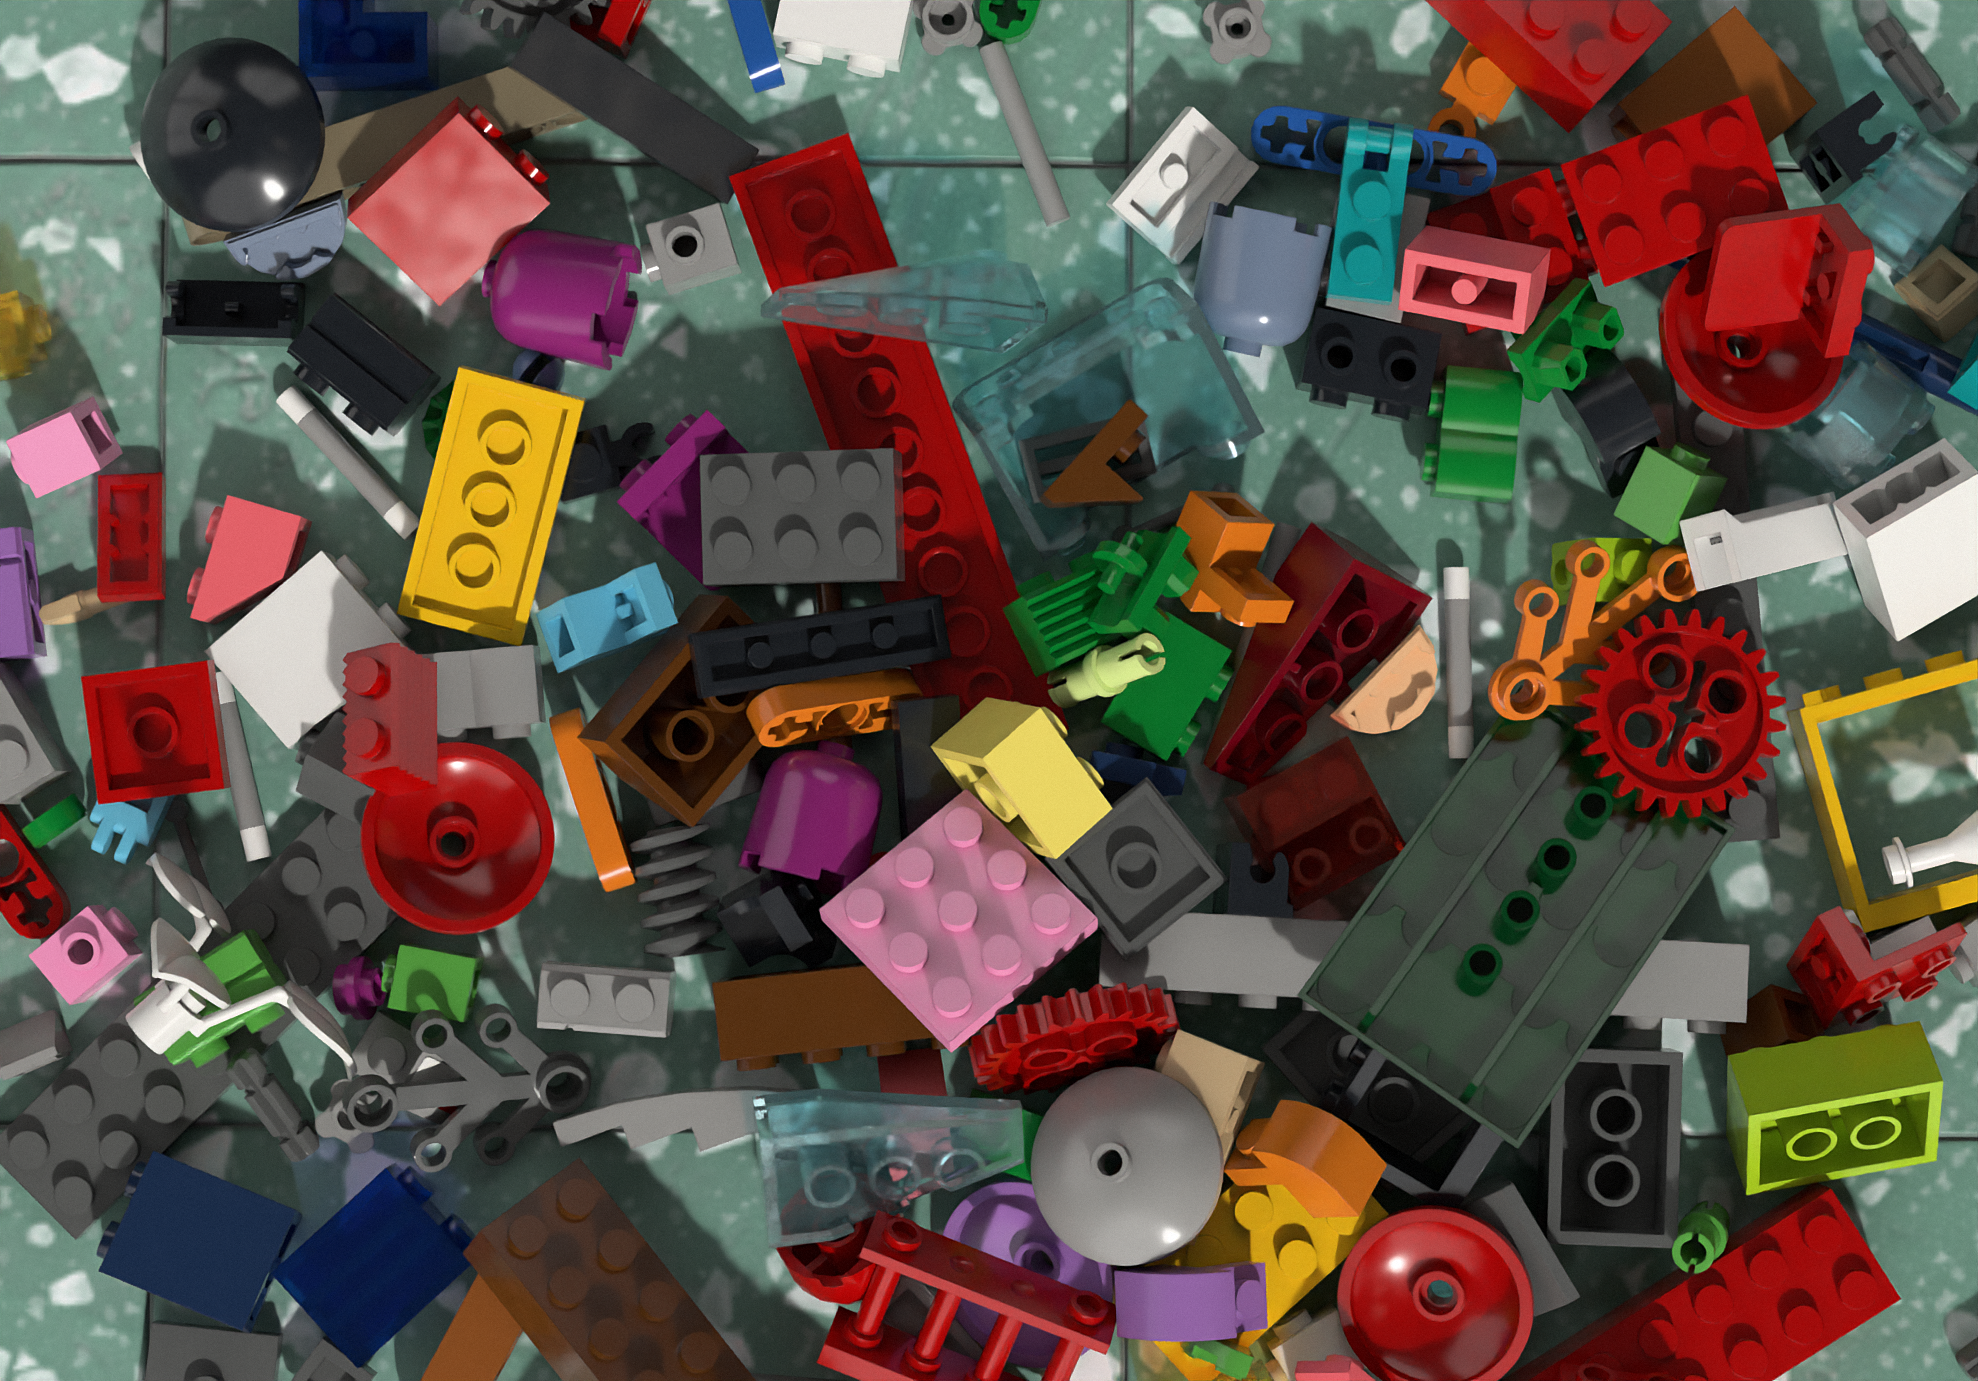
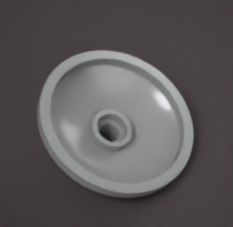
M1115 1067L1101 1070L1080 1079L1065 1090L1045 1114L1034 1140L1031 1157V1179L1036 1202L1053 1232L1066 1245L1079 1254L1097 1262L1119 1266H1139L1162 1260L1173 1255L1192 1241L1203 1229L1216 1207L1224 1173V1158L1220 1136L1211 1115L1199 1098L1177 1080L1159 1072L1138 1067ZM1117 1151L1122 1158V1167L1118 1173L1111 1176L1105 1169V1159L1108 1154Z

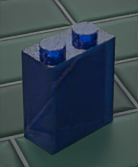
M396 1162L382 1170L271 1273L357 1369L375 1355L471 1266L463 1252L475 1238L473 1231L454 1213H451L446 1218L429 1200L435 1192L426 1179L413 1167L408 1166L405 1170H402Z

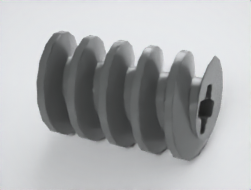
M709 823L696 824L694 827L686 825L647 831L646 836L630 844L631 852L650 856L649 862L633 870L634 877L653 881L654 884L653 887L637 895V902L657 907V912L640 921L641 928L660 932L661 936L643 947L646 954L664 959L726 950L724 947L708 944L706 940L723 930L722 923L703 918V913L720 904L719 897L700 893L701 887L717 878L716 872L698 868L696 865L698 861L713 854L712 846L693 842L694 836L710 828Z

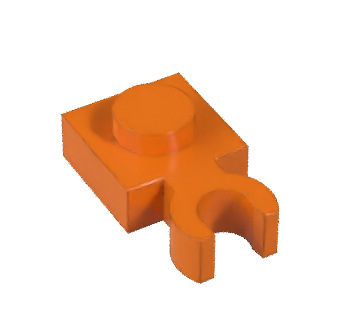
M1468 42L1438 93L1453 102L1451 108H1445L1436 113L1426 130L1439 132L1440 127L1443 125L1452 124L1459 128L1462 136L1476 138L1475 118L1478 117L1493 125L1515 89L1516 84L1474 45ZM1470 148L1465 149L1464 154H1466Z

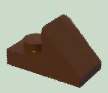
M1129 399L1043 493L1039 500L1047 508L1139 504L1143 497L1106 463L1112 457L1119 465H1122L1147 437L1137 428L1149 415Z

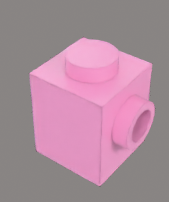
M90 397L37 421L6 441L11 450V463L16 474L24 483L29 484L36 498L101 470L123 454L94 397Z
M102 904L90 905L84 908L33 951L29 957L69 1005L86 1002L143 954V952L133 941L138 936V932L129 919L116 907L107 910Z

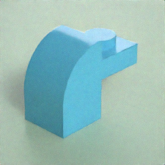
M656 562L635 568L604 586L564 597L536 613L557 673L609 657L664 635L670 629L669 627L678 623L674 613L672 591L669 585L661 578Z

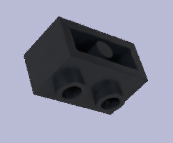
M1317 307L1311 316L1296 390L1310 392L1309 402L1316 405L1346 409L1349 400L1373 405L1371 415L1397 422H1409L1410 413L1421 415L1427 409L1442 333Z

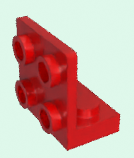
M1838 906L1816 917L1787 962L1786 967L1802 993L1807 996L1825 1030L1846 1020L1850 1027H1856L1881 1013L1884 1009L1883 1003L1899 996L1903 998L1904 1002H1910L1934 989L1938 985L1935 977L1939 972L1955 962L1957 958L1954 951L1965 938L1967 932L1961 922H1958L1877 960H1873L1865 933L1857 924L1850 923L1842 908Z

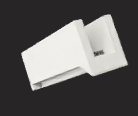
M1834 492L1734 516L1723 509L1679 521L1696 591L1848 554L1833 506V502L1836 501Z

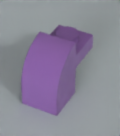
M1243 1261L1205 1267L1161 1264L1114 1271L1117 1337L1169 1342L1209 1341L1237 1338V1333L1268 1328L1265 1262Z

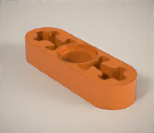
M897 668L776 686L755 697L749 704L746 714L762 745L766 747H780L893 729L891 700L923 697V694L916 684L912 673L907 669Z
M581 707L549 717L557 751L604 890L608 893L638 883V879L634 877L633 873L635 869L633 859L601 761L577 738L588 725Z

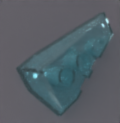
M976 250L968 255L782 287L761 304L760 317L1003 354L1048 322V308L1029 264L1007 261V254L1000 251Z
M808 1089L752 1096L756 1151L769 1248L836 1240L855 1232L853 1224L874 1216L877 1209L883 1212L888 1211L890 1215L894 1216L911 1209L909 1201L935 1190L944 1188L953 1192L1024 1163L1022 1106L1018 1100L833 1089Z

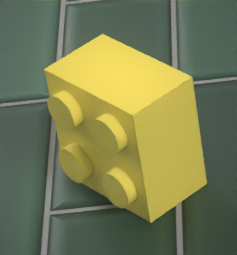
M986 697L930 746L963 791L968 789L1032 853L1057 859L1113 809L1100 791L1104 786L1102 778L1085 759L1075 757L1064 741L1068 736L1065 726L1046 707L1040 708L1021 704L1017 701L1009 702Z

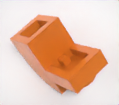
M1190 490L1176 526H1180L1191 537L1184 554L1197 568L1199 573L1190 590L1185 592L1180 599L1191 612H1220L1227 620L1244 627H1254L1257 622L1285 623L1294 600L1256 569L1275 524L1238 493Z
M1280 1100L1270 1118L1251 1119L1250 1123L1239 1133L1236 1139V1147L1224 1166V1172L1237 1186L1283 1185L1313 1218L1359 1217L1387 1164L1359 1133L1336 1116L1303 1102Z

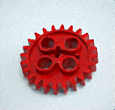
M1666 609L1660 612L1658 629H1656L1652 621L1646 615L1634 619V629L1637 638L1621 627L1611 633L1618 649L1617 652L1604 646L1594 650V656L1604 667L1602 671L1587 669L1581 672L1580 677L1586 683L1593 686L1594 690L1593 693L1574 697L1575 704L1590 709V718L1574 724V730L1593 732L1594 741L1586 745L1580 752L1582 756L1601 754L1604 762L1593 775L1596 779L1612 774L1619 778L1612 796L1619 798L1628 794L1633 789L1637 791L1635 810L1637 811L1647 810L1655 799H1659L1661 817L1669 818L1674 816L1681 801L1687 818H1695L1701 815L1702 798H1704L1713 812L1725 810L1726 799L1724 790L1736 799L1746 798L1749 793L1742 777L1745 776L1755 781L1764 780L1767 777V773L1756 760L1758 757L1773 758L1780 754V750L1766 740L1767 734L1784 731L1787 726L1778 720L1770 718V709L1785 704L1786 698L1768 695L1766 686L1773 683L1780 675L1778 671L1759 673L1756 666L1765 656L1766 650L1762 648L1746 654L1741 649L1748 634L1745 629L1735 632L1728 638L1722 636L1725 626V618L1722 616L1713 618L1705 628H1701L1699 610L1692 609L1686 612L1679 626L1673 610ZM1656 654L1668 658L1675 667V681L1669 689L1658 686L1650 677V661ZM1701 661L1704 664V670L1700 679L1693 686L1683 707V712L1692 717L1691 722L1675 728L1668 746L1667 761L1663 767H1659L1655 761L1657 754L1667 741L1676 722V715L1668 711V706L1684 700L1690 688L1694 663ZM1714 680L1725 682L1733 691L1734 704L1727 714L1718 712L1709 701V688ZM1632 713L1646 718L1651 726V740L1644 748L1634 746L1625 735V722ZM1691 739L1700 740L1709 749L1710 764L1703 773L1693 771L1685 762V747Z
M1122 982L1112 988L1103 989L1102 984H1096L1088 992L1078 993L1073 988L1069 989L1065 996L1056 999L1048 995L1042 996L1040 1003L1031 1005L1020 1004L1017 1006L1018 1010L1015 1013L996 1016L997 1024L984 1025L980 1028L981 1035L971 1037L972 1046L968 1047L978 1085L987 1084L989 1091L1003 1088L1004 1094H1010L1023 1088L1024 1095L1047 1089L1048 1093H1054L1063 1085H1073L1080 1079L1101 1070L1115 1067H1133L1135 1064H1148L1151 1062L1149 1055L1159 1054L1166 1041L1174 1040L1177 1030L1181 1029L1171 994L1164 995L1161 987L1148 990L1147 984L1143 983L1128 990L1126 982Z

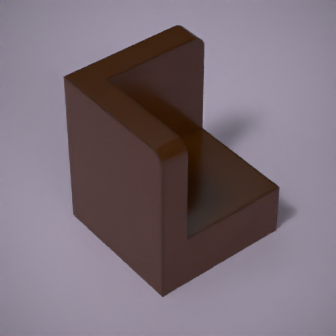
M1773 984L1768 985L1747 1000L1746 1023L1726 1022V1034H1720L1727 1060L1728 1055L1743 1053L1757 1047L1771 1048L1809 1041L1818 1036H1826L1822 1022L1806 995Z

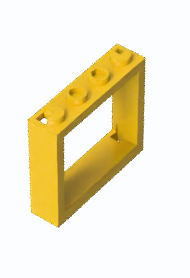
M1962 650L1924 660L1927 672L1903 678L1900 667L1865 676L1863 681L1866 689L1842 696L1838 684L1802 694L1805 706L1786 711L1843 909H1852L1864 933L1977 902L1978 869L1868 900L1817 724L1978 679V658L1965 661Z

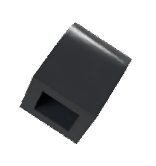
M1592 346L1584 355L1588 364L1585 378L1573 391L1554 387L1551 391L1562 418L1584 441L1601 487L1614 499L1624 493L1645 447H1660L1656 436L1661 434V431L1646 399L1621 361L1609 349Z

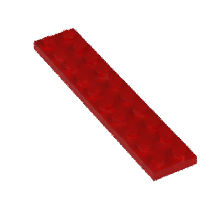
M849 133L729 176L829 449L894 448L902 453L905 581L879 582L886 603L941 594L952 658L909 665L915 682L923 696L949 693L959 695L961 719L986 697L1009 702L1017 701L1021 704L1040 708L1046 707L1059 718L1066 730H1069L1062 708L1053 702L1048 693V690L1054 688L1053 685L1047 684L1049 673H1045L1037 678L1035 677L1002 609L1020 598L1015 588L1014 578Z

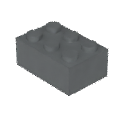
M894 448L700 455L703 585L738 587L905 581L902 453Z
M1589 1045L1540 1117L1536 1222L1549 1244L1650 1248L1673 1247L1678 1235L1683 1052L1671 1048Z

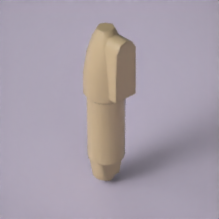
M97 587L86 591L82 589L66 595L55 602L44 605L39 610V617L44 625L77 623L93 617L96 613L127 602L101 603L97 596Z

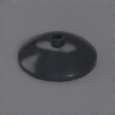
M227 37L205 41L191 47L176 57L163 70L151 88L141 120V152L147 174L157 193L171 209L186 220L208 229L223 232H244L259 229L289 213L303 199L312 186L319 171L325 147V121L322 106L307 75L291 58L267 44L245 38ZM217 119L220 123L221 131L218 138L211 142L207 135V129L209 124Z

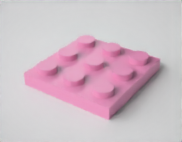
M968 789L962 791L819 909L822 921L951 1053L1098 929V918Z

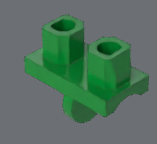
M1576 277L1536 317L1524 334L1511 332L1515 342L1506 351L1509 359L1519 369L1523 377L1524 386L1522 392L1525 399L1540 403L1554 387L1573 391L1586 376L1588 364L1584 355L1590 348L1594 346L1611 350L1624 336V328L1617 309L1598 302L1590 280Z
M1180 526L1171 527L1170 531L1164 534L1146 529L1138 530L1137 533L1127 531L1121 543L1109 540L1099 542L1092 558L1096 566L1104 572L1097 584L1104 592L1090 615L1087 624L1098 634L1121 633L1127 639L1132 640L1137 635L1149 633L1161 642L1171 623L1169 622V617L1155 603L1161 593L1166 598L1181 597L1190 590L1199 573L1197 568L1184 554L1191 537Z

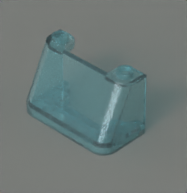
M1167 277L1158 278L1134 288L963 389L952 402V408L1043 561L1053 556H1066L1079 549L1085 543V534L1092 525L1088 512L1098 506L1047 508L1042 502L1032 504L1028 480H1026L1024 464L1017 444L1019 440L1112 418L1129 399L1149 415L1145 420V425L1157 472L1195 449L1205 457H1217L1218 460L1234 458L1250 446L1252 439L1265 432L1199 304L1173 279ZM1093 438L1036 451L1037 463L1081 453ZM1135 453L1131 454L1122 465H1119L1114 459L1108 460L1106 464L1114 470L1138 464L1141 461L1139 454ZM1063 471L1041 476L1043 487L1052 485ZM1147 477L1127 481L1126 483L1132 487Z

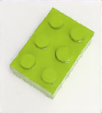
M1915 1021L1898 1025L1885 1024L1871 1030L1832 1037L1818 1036L1809 1041L1771 1048L1757 1047L1743 1053L1728 1055L1726 1136L1746 1195L1937 1161L1943 1078L1921 1022Z

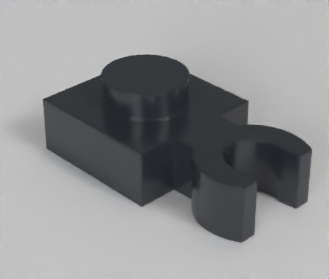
M648 422L636 423L623 433L621 439L612 441L606 424L577 432L560 498L561 503L565 505L622 489L619 486L623 481L620 470L629 467L634 468L644 460L636 456L634 446L639 438L656 433L653 424ZM661 455L647 458V460L653 465Z

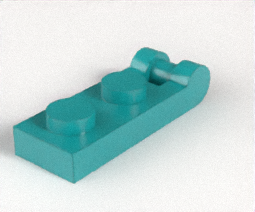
M1348 118L1325 298L1381 305L1391 304L1414 125L1394 122L1392 128L1369 126V119ZM1365 151L1388 154L1386 172L1363 169Z

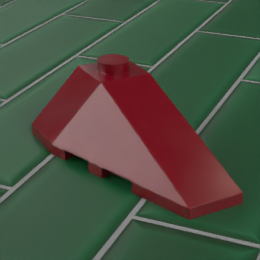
M1313 522L1309 524L1275 574L1272 582L1294 600L1286 622H1257L1203 762L1210 770L1249 787L1306 735V721L1330 699L1339 705L1353 691L1348 682L1373 659L1380 664L1400 644L1433 599L1427 592L1351 541Z

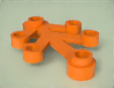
M1580 540L1574 543L1567 551L1565 557L1566 567L1573 574V580L1559 640L1542 655L1547 620L1551 619L1557 612L1559 598L1550 586L1539 579H1531L1521 584L1514 596L1515 607L1522 614L1514 654L1511 660L1501 664L1495 670L1489 681L1488 698L1492 707L1501 716L1510 720L1533 719L1539 716L1548 705L1581 707L1574 703V697L1593 693L1594 687L1583 679L1573 681L1557 679L1556 677L1574 663L1601 665L1593 654L1594 650L1604 646L1617 652L1618 649L1613 639L1607 638L1612 635V632L1621 628L1661 596L1674 602H1682L1693 597L1697 591L1686 549L1678 545H1669L1655 551L1648 560L1647 573L1593 614L1600 580L1605 577L1610 568V557L1603 548L1591 540ZM1590 553H1595L1593 564L1589 568L1581 570V562L1584 557ZM1676 561V568L1673 573L1664 577L1666 569ZM1538 593H1544L1541 605L1530 610L1529 603L1531 599ZM1654 655L1649 665L1650 676L1664 671L1669 665L1670 660L1662 655ZM1524 679L1523 688L1518 693L1510 695L1513 687Z

